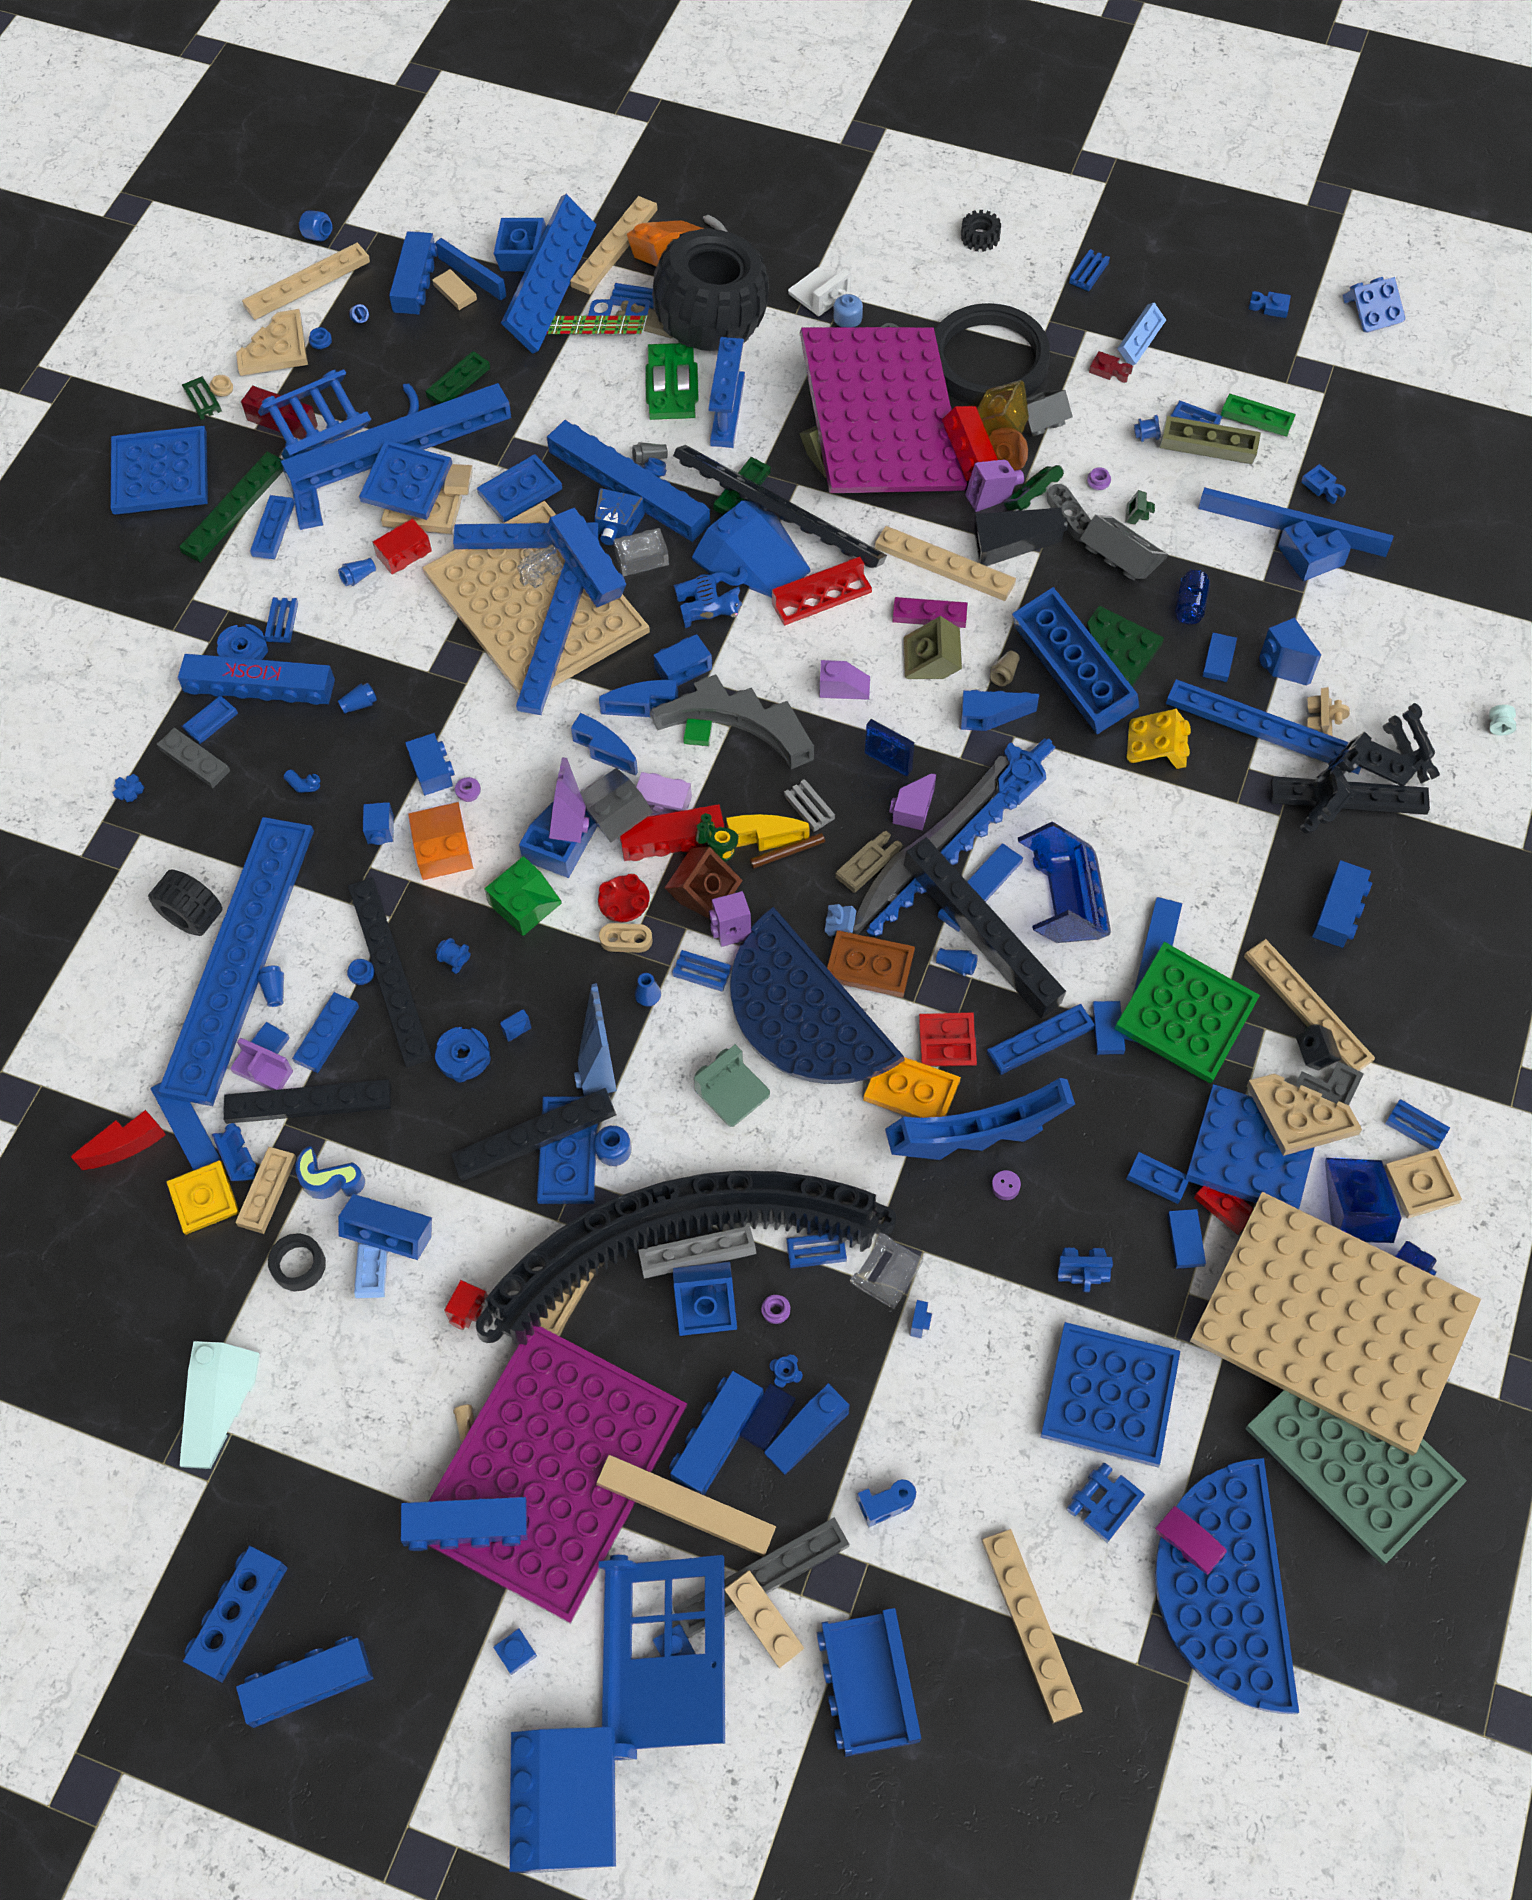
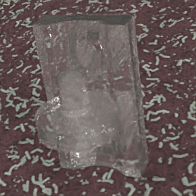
M553 544L542 551L538 549L533 552L530 548L523 551L525 558L517 566L520 582L524 586L529 583L534 588L539 587L545 581L543 573L549 571L552 575L556 576L563 569L557 555V549Z

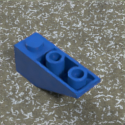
M963 690L961 730L987 731L1036 712L1039 694Z

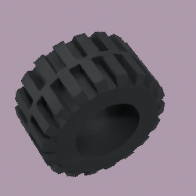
M173 869L165 873L148 895L150 903L163 918L180 930L196 936L204 935L223 910L218 898L204 884L184 872Z

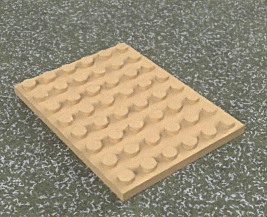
M543 501L503 524L548 523L550 517L556 514ZM455 549L424 566V574L520 695L565 563L558 549ZM583 589L551 688L650 632L649 625L623 594L621 598L596 607L585 589Z
M1262 1192L1190 1342L1414 1456L1420 1446L1481 1299Z

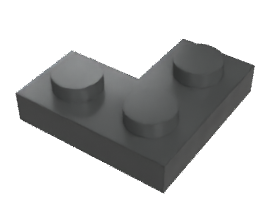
M1338 1061L1328 1083L1302 1071L1295 1086L1300 1088L1302 1085L1322 1094V1098L1336 1104L1339 1101L1349 1105L1364 1073Z

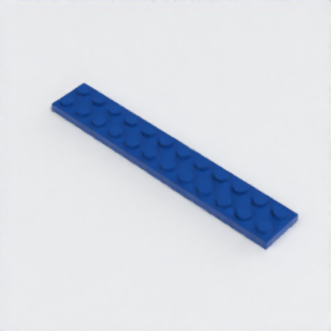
M262 818L159 1087L158 1093L161 1097L207 1106L214 1105L257 988L259 970L265 966L314 832L312 826Z

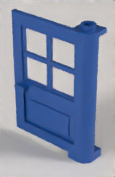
M611 1555L610 1560L599 1561L598 1568L605 1570L602 1727H615V1761L637 1760V1749L725 1744L724 1556L717 1555L635 1563L628 1560L627 1555ZM705 1577V1611L672 1614V1580ZM665 1580V1615L632 1617L633 1583ZM705 1618V1654L672 1656V1621ZM665 1622L664 1657L632 1659V1625Z

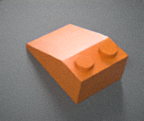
M682 220L649 222L636 225L632 231L627 233V237L634 258L657 266L663 251L673 239H678L680 234L704 228Z
M459 802L408 813L416 859L423 880L474 869Z

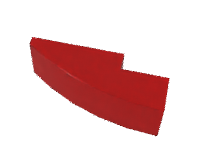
M144 1110L124 1127L116 1120L71 1155V1158L82 1170L99 1168L119 1162L141 1152L166 1134L153 1117Z

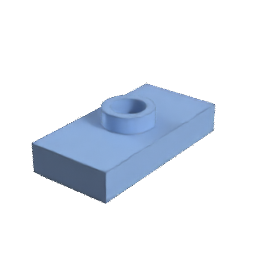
M358 1244L355 1298L385 1297L388 1251L365 1244Z

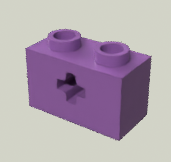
M743 891L712 899L713 910L709 911L713 938L719 939L721 947L745 941L751 933V914Z

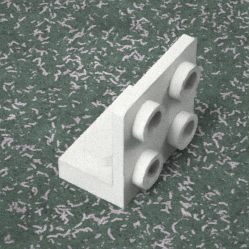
M818 267L789 288L788 294L817 316H820L834 306L835 300L839 296L850 294L851 273L843 269L838 274L831 276Z

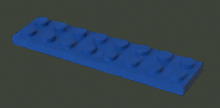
M567 193L560 197L501 321V324L532 354L539 351L570 284V280L597 225Z

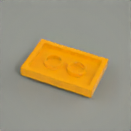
M904 1057L905 1061L893 1069L872 1077L864 1094L863 1101L907 1117L947 1116L961 1077Z

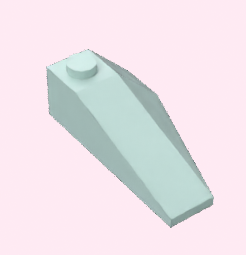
M193 1342L188 1369L180 1467L211 1469L227 1438V1432L234 1418L238 1417L242 1409L241 1405L248 1391L251 1392L255 1384L260 1357L258 1352L225 1343Z

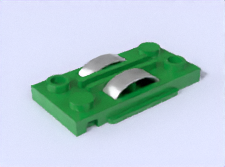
M681 343L648 344L649 364H646V403L649 404L650 420L696 418L695 403L699 401L698 364L694 362V348Z

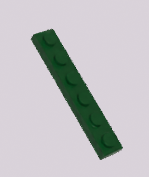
M266 452L179 546L181 553L201 562L283 472L281 461L283 459Z

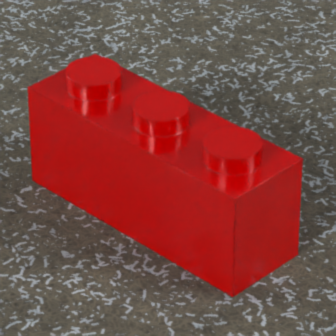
M955 406L941 419L966 481H970L975 463L998 460L976 406Z

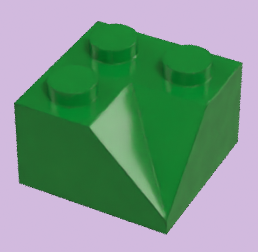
M524 856L484 888L488 904L522 936L562 904V901L543 874Z

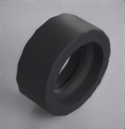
M301 1233L289 1234L279 1239L272 1246L268 1255V1268L274 1280L282 1288L293 1292L304 1291L313 1287L322 1278L326 1268V1258L321 1247L312 1237ZM294 1248H307L313 1255L312 1267L299 1277L290 1278L283 1274L280 1268L283 1256Z

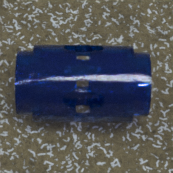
M1190 570L1181 579L1175 612L1178 620L1182 623L1196 624L1205 615L1210 589V580L1205 572Z

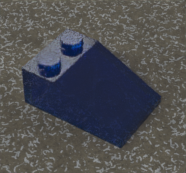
M1326 1158L1325 1168L1332 1226L1364 1242L1394 1243L1402 1218L1382 1160Z

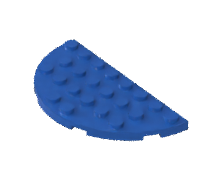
M1264 1458L1245 1460L1230 1464L1211 1475H1207L1195 1484L1177 1504L1176 1507L1211 1534L1227 1552L1207 1575L1186 1560L1179 1549L1160 1537L1155 1562V1588L1163 1622L1178 1651L1198 1675L1212 1687L1229 1698L1258 1710L1278 1714H1298L1299 1706Z

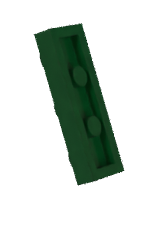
M472 351L425 391L426 397L437 405L455 399L490 369L489 361Z
M750 457L738 474L761 486L770 474L771 467ZM725 489L713 504V510L725 515L741 501L748 500L739 496L740 493L733 489Z

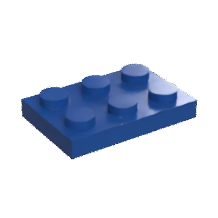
M534 454L477 487V492L505 523L562 490V483Z

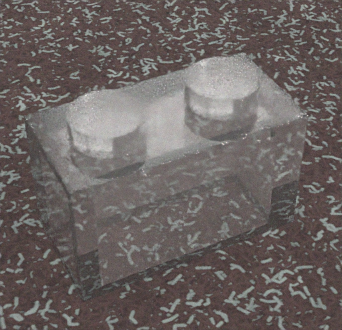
M660 528L614 539L615 555L623 577L669 565L668 549Z

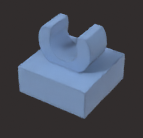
M829 905L825 932L828 936H836L837 930L853 933L856 910L852 906Z

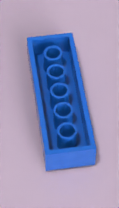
M1054 587L1012 613L1016 630L1096 734H1099L1139 708L1137 692Z

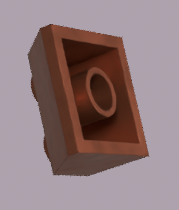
M699 847L690 849L665 886V889L681 905L710 919L709 911L713 910L712 899L734 894L743 880L710 847Z

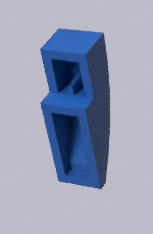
M677 680L645 681L599 696L601 714L651 717V710L662 703L678 699Z
M580 713L571 727L573 742L588 747L592 759L614 768L617 767L619 770L636 776L638 773L637 760L629 747L608 727Z

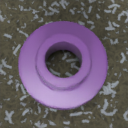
M1097 467L1088 474L1087 483L1095 490H1104L1109 487L1111 476L1105 468Z
M466 777L457 782L455 792L459 799L465 802H472L478 798L481 787L476 779Z
M771 1295L762 1304V1315L766 1321L772 1324H780L789 1317L790 1304L781 1295ZM778 1306L781 1308V1312L773 1314L770 1311L771 1308Z

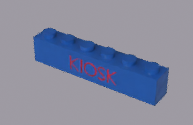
M184 654L178 675L183 691L189 694H211L218 697L235 696L241 699L259 698L265 701L283 700L289 703L307 702L313 705L329 704L335 682L329 665Z

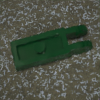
M1046 466L1004 501L1006 509L1021 511L1029 507L1030 501L1034 497L1042 495L1051 482L1056 483L1062 478L1064 474L1062 466Z

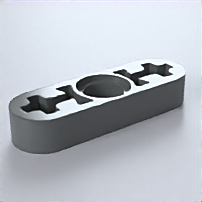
M1052 485L1048 490V504L1051 508L1061 507L1063 517L1067 518L1068 532L1075 540L1083 542L1080 538L1090 524L1091 519L1065 485ZM1071 509L1074 510L1077 514L1074 516H1068L1064 513V511Z

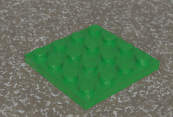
M1164 942L1114 1029L1211 1084L1260 995Z

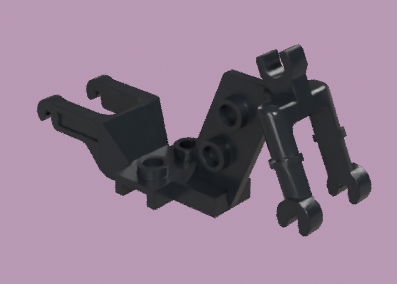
M1413 703L1408 706L1409 710L1404 712L1402 716L1408 722L1419 749L1413 751L1410 745L1411 742L1402 728V721L1396 715L1388 719L1389 722L1383 725V729L1387 734H1392L1397 744L1396 748L1401 754L1371 741L1372 738L1366 732L1350 740L1339 755L1329 761L1328 768L1318 774V779L1314 782L1316 805L1305 817L1306 823L1300 826L1304 833L1310 834L1318 828L1320 823L1328 824L1336 818V815L1354 795L1344 774L1346 771L1351 773L1357 766L1400 786H1405L1416 772L1421 784L1430 780L1427 772L1431 780L1440 776L1437 767L1431 761V758L1435 755V750L1427 736L1428 732L1425 731L1420 721L1422 709L1418 704Z

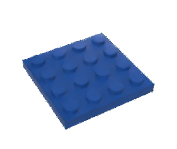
M205 426L111 436V511L113 515L208 504L207 432Z
M1213 1084L1185 1180L1253 1203H1257L1261 1193L1264 1192L1299 1209L1315 1147L1283 1156L1253 1097Z
M1065 1322L1040 1438L1159 1468L1181 1351Z

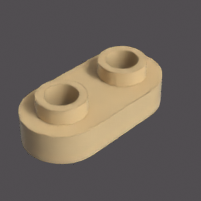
M610 923L603 926L599 932L601 946L605 950L612 952L641 953L647 951L653 942L651 930L642 924ZM611 938H617L615 942L609 941ZM637 939H643V940H644V941L641 942V943H636V942H635Z

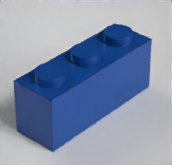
M1340 860L1317 921L1313 938L1341 948L1344 947L1347 939L1353 940L1358 925L1353 924L1355 917L1360 919L1365 903L1361 902L1362 896L1367 897L1372 886V882L1368 881L1371 873L1370 870Z
M353 1194L338 1216L339 1237L418 1260L432 1237V1217Z

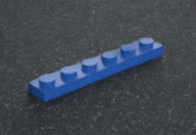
M598 522L586 523L591 533L599 539ZM548 523L455 524L454 549L556 548L545 531Z

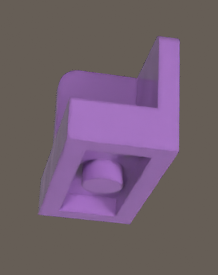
M239 1038L237 1043L242 1051L230 1068L232 1073L269 1090L283 1089L293 1073L288 1060L279 1054Z

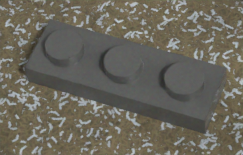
M173 728L157 743L160 751L212 788L230 772L228 765L176 728Z

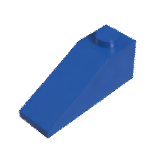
M828 1383L805 1405L764 1454L786 1475L849 1414V1404Z

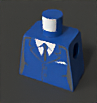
M600 488L595 512V523L598 522L602 543L613 545L615 538L627 540L631 537L645 514L644 497Z

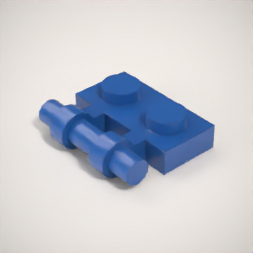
M1103 1462L1097 1470L1094 1469L1089 1474V1481L1081 1491L1077 1490L1071 1497L1073 1501L1066 1509L1075 1517L1082 1509L1090 1513L1083 1524L1108 1543L1143 1499L1145 1493L1122 1475L1118 1477L1115 1483L1111 1482L1107 1477L1113 1470L1108 1464ZM1100 1488L1106 1494L1096 1504L1090 1498Z

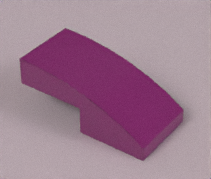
M1176 1506L1169 1511L1155 1528L1159 1536L1179 1549L1186 1560L1207 1575L1227 1552L1211 1534Z

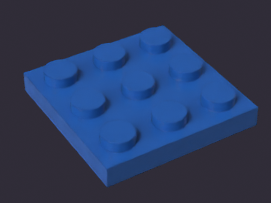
M385 440L359 495L360 502L427 520L451 468L452 459L448 456Z

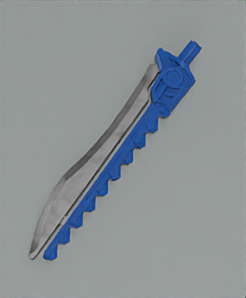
M1044 738L1030 752L1014 746L1013 743H1009L1004 751L1005 757L999 756L996 759L995 764L945 818L915 842L895 854L882 869L863 899L855 918L853 934H859L890 903L870 923L867 930L869 935L875 937L881 935L885 921L893 922L898 920V912L901 906L905 908L913 906L914 894L916 892L921 894L927 892L914 879L897 895L914 877L903 865L908 849L927 837L940 851L994 795L995 782L998 780V793L941 851L943 856L952 865L957 864L961 850H972L976 836L980 838L987 836L990 823L997 824L1002 822L1005 809L1012 810L1017 808V805H1020L1046 780V772L1041 762L1055 750L1052 741L1049 738L1047 740Z

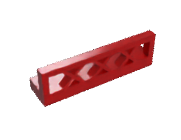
M857 557L772 589V605L785 626L872 593V587L864 575V562L861 557ZM858 580L863 585L862 588L857 590L849 588L850 583ZM832 590L842 592L836 598L827 596L828 592ZM811 598L820 600L818 605L815 606L806 605L805 602ZM794 607L797 608V612L786 616L783 609Z

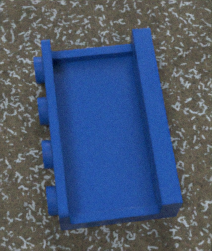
M895 1608L883 1610L882 1614L830 1624H828V1621L822 1622V1631L816 1633L819 1650H826L828 1663L822 1664L825 1683H832L834 1696H829L828 1699L831 1715H838L840 1729L834 1730L838 1750L844 1749L845 1757L920 1743L921 1734Z

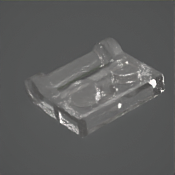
M879 1233L875 1239L876 1245L859 1272L854 1273L850 1282L860 1290L895 1309L922 1265L924 1258L894 1242L889 1236ZM886 1250L892 1256L875 1284H873L868 1278Z

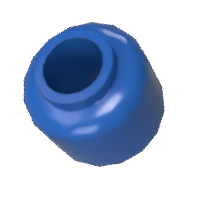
M309 210L302 214L299 221V229L303 237L308 240L324 241L332 232V222L326 213Z
M610 1125L602 1128L595 1137V1151L598 1159L603 1164L619 1166L629 1159L632 1145L629 1134L623 1128Z

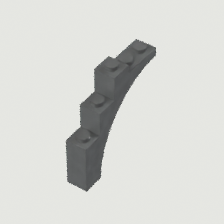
M717 674L701 678L698 682H695L693 693L684 694L676 700L662 703L652 709L653 723L657 730L686 724L687 718L710 720L712 723L737 727L759 737L774 748L791 769L814 760V745L788 701L773 704L764 710L752 687L746 690H739L733 695L728 696Z

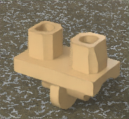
M1329 687L1321 688V695L1307 697L1309 714L1321 712V716L1308 717V728L1333 736L1332 720H1335L1337 725L1342 724V720L1349 717L1350 708L1342 704L1341 700H1335L1334 705H1332V699L1329 698Z

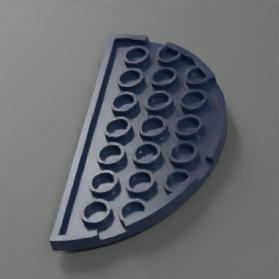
M774 907L753 925L751 933L746 938L744 944L740 945L735 957L731 973L730 990L738 1025L748 1043L761 1058L785 1074L821 1084H845L867 1080L881 1075L905 1061L902 1053Z

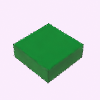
M687 718L684 744L709 747L712 721Z

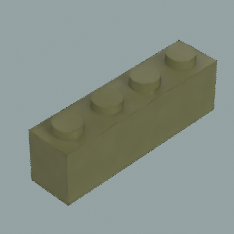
M1167 416L1159 448L1253 464L1257 456L1261 432Z

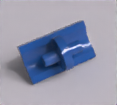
M1064 1248L1059 1259L1058 1281L1082 1284V1291L1090 1292L1091 1284L1110 1282L1111 1268L1113 1267L1112 1257H1107L1104 1248L1089 1250V1257H1079L1078 1250L1075 1248Z

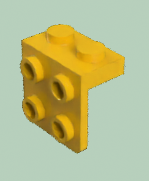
M1177 709L1131 719L1128 733V761L1136 763L1167 756L1176 769L1186 767L1187 756L1190 754L1187 743L1188 735L1191 733L1189 722L1184 720Z

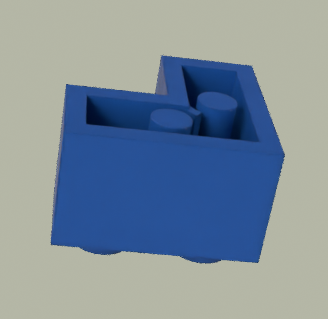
M1304 520L1284 528L1278 548L1304 582L1344 566L1351 546L1339 530L1317 538Z

